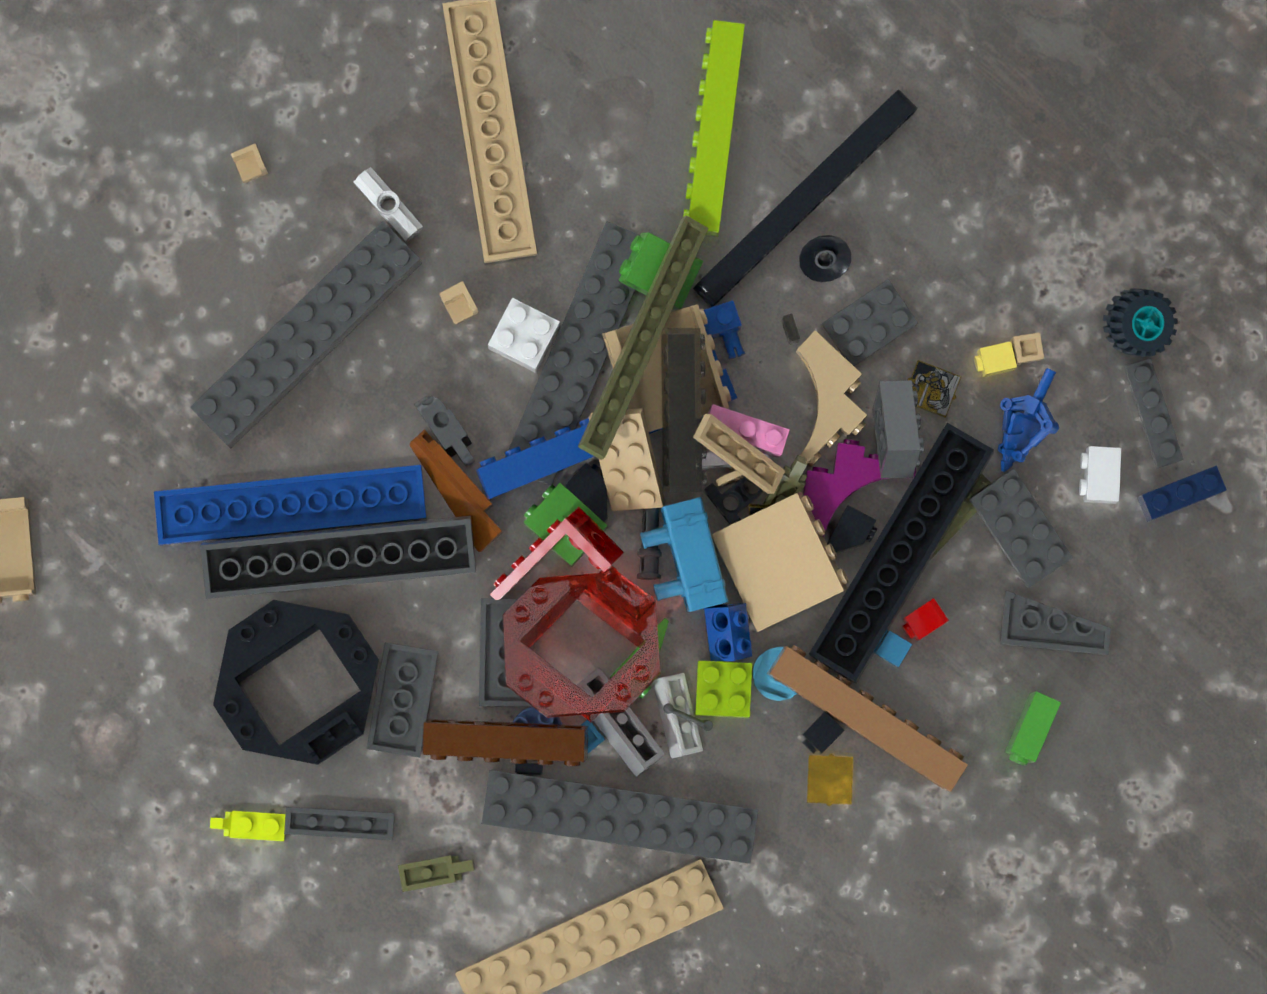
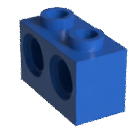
M746 603L720 604L704 608L710 660L737 661L752 657Z

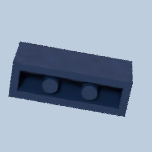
M1216 465L1142 494L1137 499L1146 521L1150 522L1221 494L1227 489Z

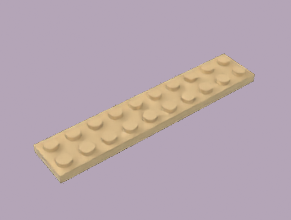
M460 0L442 3L484 262L491 263L537 255L496 0Z
M700 859L456 972L455 975L464 994H541L724 908Z

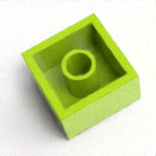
M698 660L695 716L749 718L752 663Z

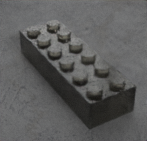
M700 328L663 329L661 333L663 491L670 493L702 492V486L707 485L706 470H702V459H706L707 450L704 445L693 438L704 415H701V405L706 403L705 388H701V377H705V361H701V350L705 349V335L700 334Z

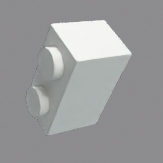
M1087 447L1085 453H1081L1080 468L1085 469L1084 479H1080L1079 495H1084L1083 502L1116 504L1119 502L1121 448Z

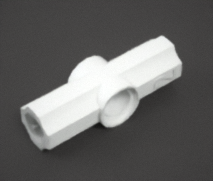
M371 167L364 170L356 178L354 184L405 242L419 234L423 229L421 223ZM384 200H394L396 202L395 207L389 211L382 209L381 205Z

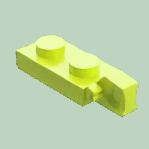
M245 811L225 812V818H210V828L224 829V836H230V838L285 841L286 814Z

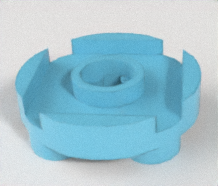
M783 647L766 650L757 658L752 670L755 687L764 697L774 701L791 699L797 694L767 674Z

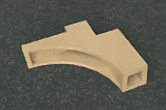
M816 330L796 350V354L801 358L811 375L817 398L815 427L807 446L800 454V456L807 459L806 464L810 467L822 457L819 451L825 445L830 448L840 438V435L837 433L839 430L846 437L851 433L856 436L867 425L863 421L867 415L845 395L846 392L851 395L860 386L861 382L858 379L862 373Z

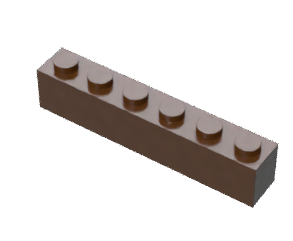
M427 719L423 723V755H430L432 760H446L447 756H457L458 761H473V757L484 758V762H500V758L511 759L510 762L515 764L527 763V760H537V764L552 765L554 761H564L566 766H580V762H585L588 758V726Z

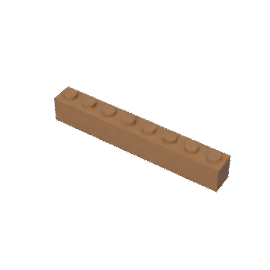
M793 645L791 648L788 646L783 647L767 672L769 676L945 791H952L968 764L962 761L964 758L962 754L952 748L946 751L940 747L942 742L929 733L926 737L917 732L919 726L908 719L902 722L894 717L897 713L885 704L879 707L872 702L874 697L860 689L859 693L850 688L852 683L838 674L836 678L827 673L829 668L818 660H815L814 663L804 658L807 653L797 646Z

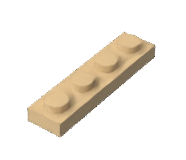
M705 414L693 438L767 494H774L785 470L712 414Z

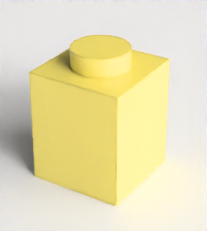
M1011 341L979 348L977 351L978 356H974L977 372L982 371L983 377L1014 371L1017 368Z

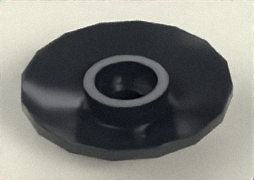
M832 235L818 236L810 240L802 248L799 255V266L803 274L817 282H829L841 277L848 270L851 263V250L847 243L841 238Z

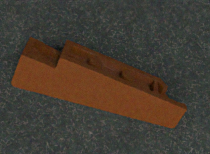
M424 429L410 442V447L455 517L471 516L474 547L478 552H482L502 534L501 529L486 514L493 505Z

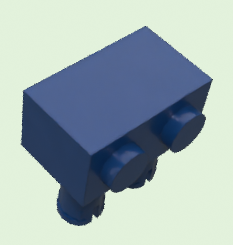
M734 301L705 309L707 324L704 327L707 335L711 334L713 340L717 337L723 338L729 360L736 358L734 349L738 357L745 355L737 333L741 330L742 324ZM712 350L715 361L719 360L716 351Z

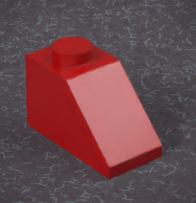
M933 598L903 618L905 624L902 625V628L910 639L915 637L919 641L949 620Z

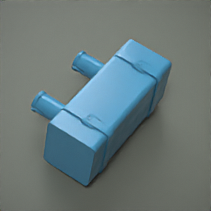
M702 497L662 507L660 510L664 522L663 527L640 532L644 549L664 543L670 545L677 572L676 580L653 585L657 601L681 595L684 599L687 613L729 602L725 590V580L722 578L708 524L707 512L705 513Z

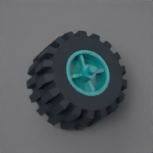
M1138 288L1123 290L1120 292L1121 296L1115 295L1111 299L1113 305L1108 304L1106 310L1109 311L1108 315L1103 316V321H1107V326H1103L1104 332L1109 333V336L1106 337L1110 343H1114L1113 347L1116 350L1129 355L1145 357L1154 356L1156 352H1163L1165 350L1164 345L1172 343L1170 337L1171 335H1176L1177 330L1173 329L1174 324H1178V318L1173 317V314L1177 312L1175 307H1169L1172 303L1169 298H1163L1164 294L1154 290Z

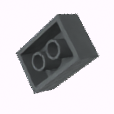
M912 380L879 381L872 410L881 478H912L915 468L920 465V453L924 451L923 437L918 435V430L921 428V417L915 411V407L918 405L917 391H913Z

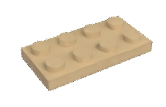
M643 408L627 409L606 457L602 460L599 459L612 511L661 508L665 504V498ZM591 412L589 416V421L592 417L593 412Z

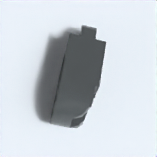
M433 396L424 397L414 404L451 458L457 454L466 467L475 462L467 448L472 442L451 409L447 410L443 402Z

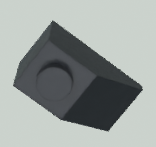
M585 463L568 481L565 487L606 523L608 521L607 492L602 470L596 464L590 466L588 463Z
M847 505L827 545L831 544L837 554L860 547L865 541L871 542L878 529L874 527L876 519Z

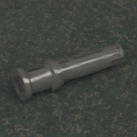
M659 508L643 509L642 532L659 528ZM641 544L637 554L640 557V573L637 574V579L660 580L661 575L658 574L659 557L662 556V552L658 549V545L644 549Z

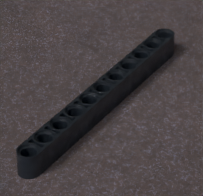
M897 90L693 287V290L710 307H714L900 128L918 108L900 90Z

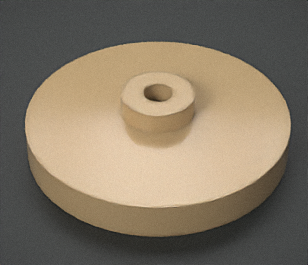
M731 468L729 469L731 473L718 478L715 482L717 487H722L737 482L745 476L736 469Z

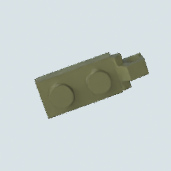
M797 454L791 467L784 466L785 473L775 493L767 495L761 508H767L796 493L802 492L807 475L803 473L807 466L806 458Z
M450 855L398 865L402 892L462 880L463 872L475 870L474 860L459 862L458 855Z

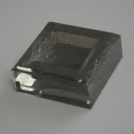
M793 314L783 316L781 323L788 344L798 343L800 336Z

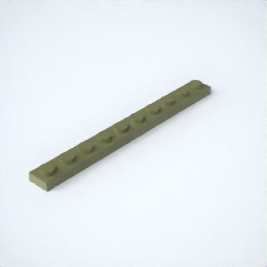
M687 215L682 217L578 445L579 448L600 460L604 459L608 453L708 231L707 227Z

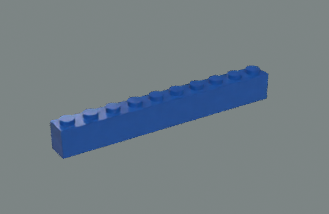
M723 369V376H720L722 386H727L732 401L737 399V395L727 370ZM589 418L579 422L580 428L571 431L568 426L554 432L556 437L546 441L544 436L529 442L531 447L521 451L520 446L504 452L506 457L496 461L495 456L481 461V468L476 469L487 499L594 457L578 447L589 423ZM660 428V429L651 431V432H649V434H651V433H653V432H656V431H658V430H661V429H663V428Z

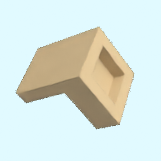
M256 144L231 153L243 183L268 174Z
M463 281L439 293L454 324H459L479 313Z
M1040 332L1013 336L1010 340L1017 366H1020L1022 363L1044 360Z

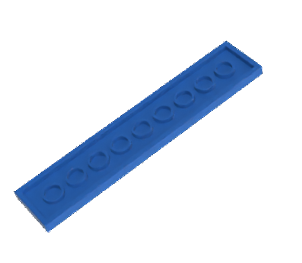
M422 465L154 491L158 545L160 546L427 519Z

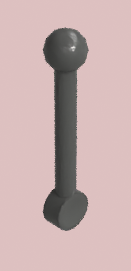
M670 703L665 704L663 707L666 714L673 713L701 725L705 731H710L713 728L711 721H703L675 709Z

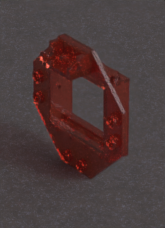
M611 566L605 572L601 570L599 573L538 578L503 614L506 686L547 718L582 715L592 722L601 713L625 712L661 674L656 601L652 595L647 594L619 573L614 566ZM576 600L640 648L593 697L530 649Z

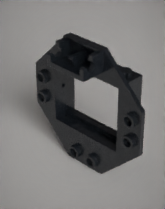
M272 600L228 630L213 706L242 750L319 765L364 735L379 659L349 614ZM320 630L360 691L280 744L241 685V682Z

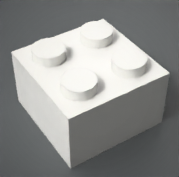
M512 298L488 343V348L537 373L560 328V321Z

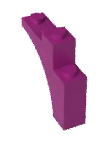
M844 439L843 443L837 444L833 474L828 473V469L822 467H813L812 471H806L807 478L803 488V495L809 496L814 510L811 512L815 520L819 519L825 531L833 513L847 497L870 483L890 479L881 478L878 455L869 454L868 458L864 457L865 447L859 446V441ZM915 468V471H914V475H913V477H912L911 479H913V478L915 477L916 468Z

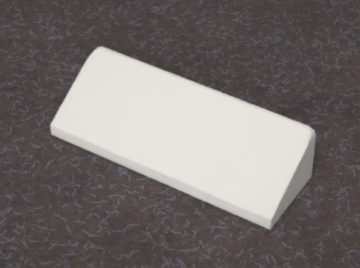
M680 673L653 680V687L671 758L702 752L703 747L697 724L673 713L666 714L663 710L664 705L670 703L675 709L695 717L685 674Z

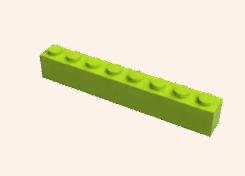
M713 20L712 28L707 27L705 43L710 44L709 54L704 53L702 69H706L707 74L706 80L700 79L699 95H703L704 98L703 106L697 105L695 121L701 122L700 130L694 131L692 147H697L696 157H691L689 173H694L693 184L687 183L686 199H691L690 210L684 209L683 217L687 215L707 227L706 235L716 237L719 235L745 27V24Z

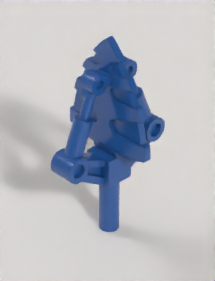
M1046 368L1033 396L1027 395L1002 399L1000 407L1004 411L1002 424L1004 433L1003 442L998 446V451L1003 454L1001 471L1006 472L1013 466L1015 461L1024 462L1029 450L1033 446L1036 447L1048 434L1058 432L1059 424L1054 420L1047 403L1043 401L1056 374L1055 371Z

